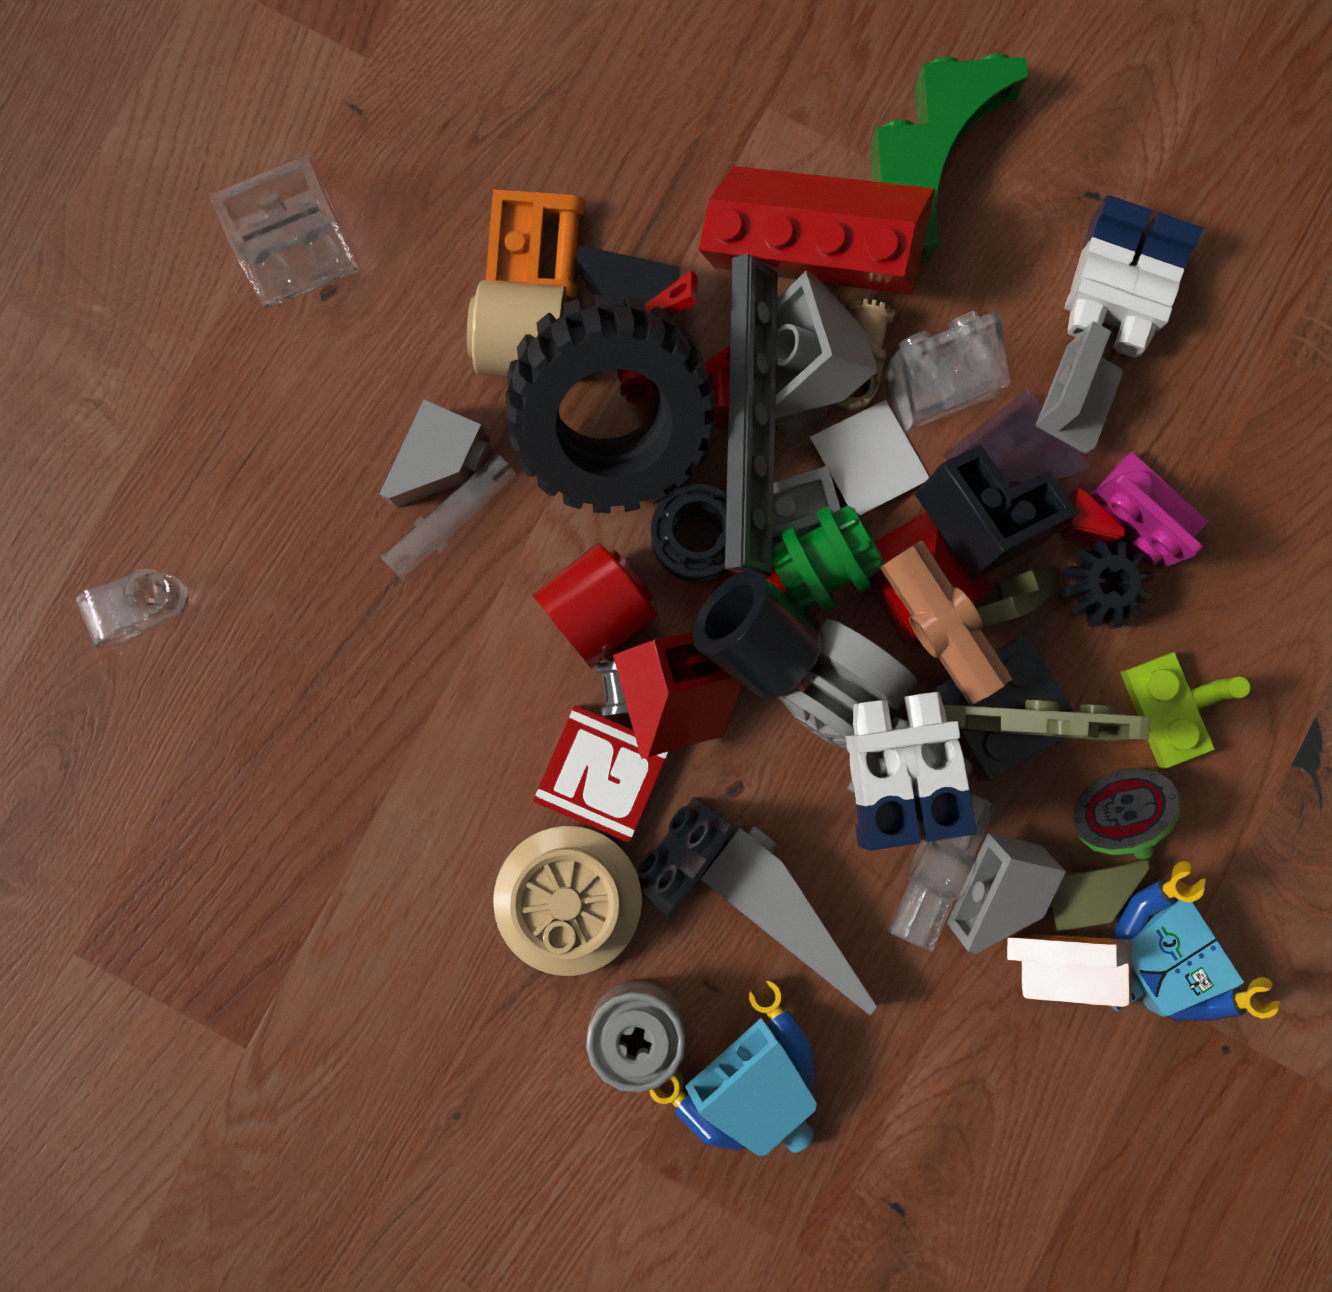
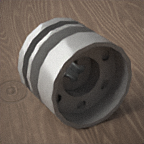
M827 619L821 626L823 643L822 650L816 661L821 666L818 673L811 670L800 683L806 688L804 693L794 688L777 698L786 705L794 719L812 733L834 747L838 746L847 749L845 736L855 735L853 727L854 704L887 699L889 710L897 712L905 703V696H909L918 681L905 666L876 644L843 624Z

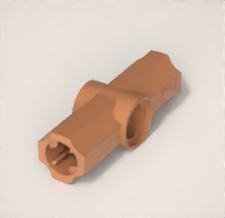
M922 540L880 567L895 593L911 614L909 622L918 640L934 658L939 657L969 705L989 697L1012 680L1007 668L1003 665L995 653L996 651L982 633L983 623L975 606L963 591L952 587Z

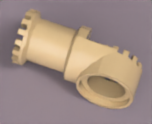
M868 299L863 301L853 300L849 306V312L865 328L878 371L867 380L868 392L864 396H848L844 401L836 403L839 407L846 410L857 411L865 408L872 401L879 388L886 357V351L882 349L887 325L894 321L895 310L890 308L889 305L885 306L883 302L876 306L877 300H872L871 304H869Z

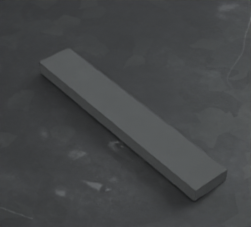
M747 253L732 258L725 569L736 573L754 570L767 578L771 577L778 273Z

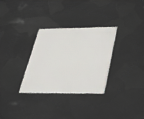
M886 400L810 437L823 462L828 466L830 474L847 505L855 508L859 516L919 486L929 478Z

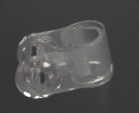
M144 568L111 583L88 589L78 595L75 600L94 647L103 649L129 641L145 630L176 618L186 608L189 595L184 582L175 575ZM157 585L161 586V591L159 592L156 587ZM151 598H155L156 604L152 603Z

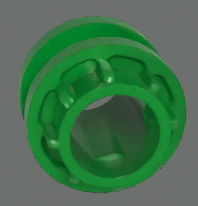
M829 505L816 511V514L822 526L802 536L792 524L781 531L783 541L772 547V564L790 598L804 610L808 611L819 605L824 612H828L838 606L833 591L853 581L859 592L863 593L873 587L870 577L882 571L880 567L885 562L858 512L850 506H845L836 512H833Z

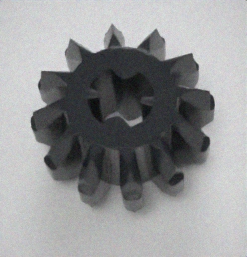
M1104 540L1094 542L1091 552L1083 548L1076 551L1073 557L1077 566H1067L1062 572L1066 579L1074 582V585L1061 590L1062 597L1070 598L1076 596L1078 600L1072 606L1070 614L1078 616L1088 610L1087 622L1088 626L1092 628L1100 626L1104 620L1110 629H1115L1122 626L1124 618L1131 621L1138 619L1141 616V610L1137 603L1150 602L1153 597L1148 590L1141 587V584L1153 580L1154 574L1149 571L1139 573L1137 566L1144 560V554L1136 553L1126 558L1127 545L1125 542L1119 541L1109 549ZM1105 576L1111 577L1114 585L1109 587V590H1112V592L1107 594L1102 591L1099 585L1105 582V579H1101Z

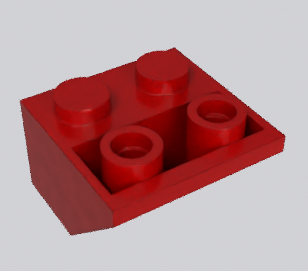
M693 632L652 640L613 655L641 759L725 735L742 684L695 648L692 638Z

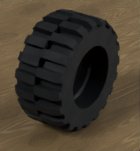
M611 294L594 295L595 305L581 307L579 299H575L563 304L565 315L555 319L551 313H547L537 321L538 336L535 338L531 334H525L517 346L518 360L510 362L507 373L508 390L505 392L512 448L518 451L519 464L527 476L534 477L537 475L538 487L549 496H555L558 492H561L565 505L581 509L583 503L592 504L594 513L607 514L611 513V506H624L625 512L639 510V502L652 498L656 504L667 497L669 494L667 488L675 483L678 487L683 486L693 476L690 468L692 462L697 465L703 463L709 451L705 438L710 439L714 436L717 421L713 412V408L717 405L714 389L700 351L696 349L692 336L682 324L674 326L671 314L662 308L655 306L651 309L650 313L646 312L643 299L626 296L623 305L613 304ZM623 369L639 373L657 385L660 397L654 412L643 425L624 436L611 439L591 438L574 431L560 418L559 406L567 392L577 382L590 374L603 370Z

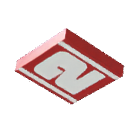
M574 705L533 802L630 843L668 752L641 759L632 729Z

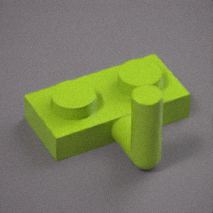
M1175 652L1162 655L1120 672L1137 715L1150 717L1148 742L1159 768L1163 769L1215 750L1198 709L1222 700L1243 698L1250 692V684L1244 677L1219 679L1190 690Z

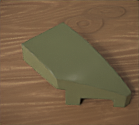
M1055 566L1034 569L997 582L996 585L1001 600L976 609L983 623L982 629L1026 615L1042 605L1058 583L1059 579Z
M1142 859L1108 864L1098 869L1065 873L1061 881L1060 890L1051 902L1057 931L1112 923L1150 869V860Z

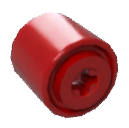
M596 543L532 595L591 669L657 616L654 607L650 603L653 600V596L644 583L617 551L609 552L601 543Z

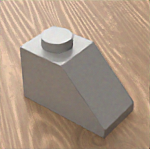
M423 399L381 489L380 495L389 504L401 507L465 483L471 470L478 472L481 469L489 451L490 445L485 442L487 435L481 424Z
M988 833L947 924L968 952L979 953L1044 918L1053 898L1060 890L1061 881L1066 871L1042 845Z

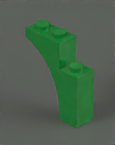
M995 53L987 55L980 60L959 61L955 57H941L930 63H923L915 85L918 124H913L909 120H894L886 123L883 127H876L870 146L872 181L929 187L935 190L920 263L930 262L939 245L937 195L942 169L948 154L968 129L982 117L996 108L1016 100L1028 78L1026 57L1010 58L1007 54Z

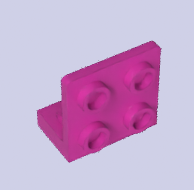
M1133 452L1127 454L1089 494L1125 529L1124 536L1133 543L1130 546L1133 553L1144 554L1143 562L1150 566L1157 565L1160 569L1196 556L1203 548L1202 544L1194 537L1209 521Z

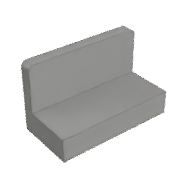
M1094 321L1067 345L1035 425L1085 454L1090 453L1096 447L1123 375V370L1120 367L1102 358L1111 331Z

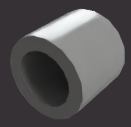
M633 979L614 985L601 996L589 1022L586 1049L593 1069L607 1084L620 1091L635 1093L658 1088L675 1074L683 1059L685 1047V1024L677 1001L668 990L652 981ZM635 1027H640L645 1030L644 1039L652 1043L649 1049L640 1048L637 1056L627 1053V1043L620 1040L622 1034L631 1035Z

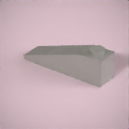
M737 826L700 879L868 1015H871L877 1008L783 862L772 854L779 845L755 826L748 833Z

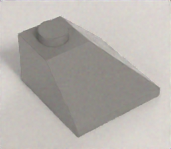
M805 271L777 299L775 419L842 402L878 371L865 328L813 273Z

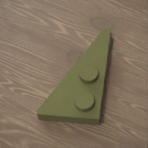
M1025 700V710L943 705L947 721H958L959 729L1112 742L1149 740L1150 717L1114 715L1115 707L1080 705V713L1059 712V702Z

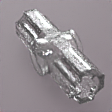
M970 793L978 834L930 842L922 840L910 864L907 876L910 882L888 929V932L930 952L933 951L935 944H937L954 901H959L970 885L977 864V860L974 857L996 808V805Z

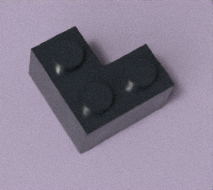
M982 445L943 462L914 494L972 580L1046 543L1079 513L1049 470L1011 488Z

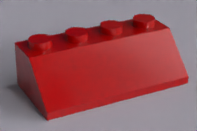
M733 166L709 198L699 251L715 269L732 271V258L748 253L778 273V277L798 279L805 271L813 273L822 283L913 295L935 190L929 187Z

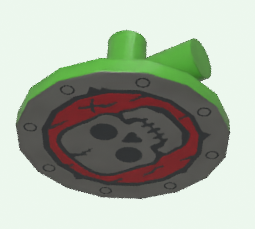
M1139 768L1121 770L1098 779L1083 791L1074 806L1072 822L1080 840L1089 846L1093 852L1098 851L1110 855L1134 853L1138 859H1147L1153 855L1154 845L1167 836L1177 823L1181 813V798L1172 781L1158 772Z

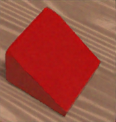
M1078 488L1067 495L1079 513L1058 531L1062 536L1091 543L1104 540L1107 545L1124 536L1125 529L1084 490Z

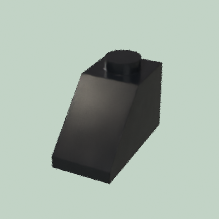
M579 245L577 250L579 272L594 295L611 294L613 304L623 305L626 296L643 299V303L646 304L680 279L681 267L582 245Z

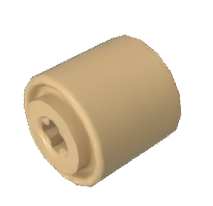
M481 280L477 287L476 295L471 297L467 319V350L469 358L473 360L475 373L507 377L510 362L518 360L517 346L525 334H531L535 338L538 336L536 322L547 313H551L555 319L565 315L563 304L568 303L567 288L558 285Z

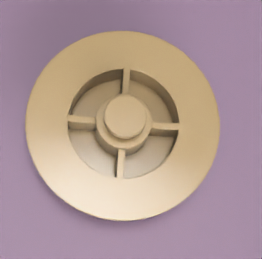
M553 827L542 830L525 839L507 857L500 869L494 888V914L504 941L512 952L526 964L553 975H582L610 963L631 941L641 914V886L637 872L629 857L611 839L599 832L584 827Z

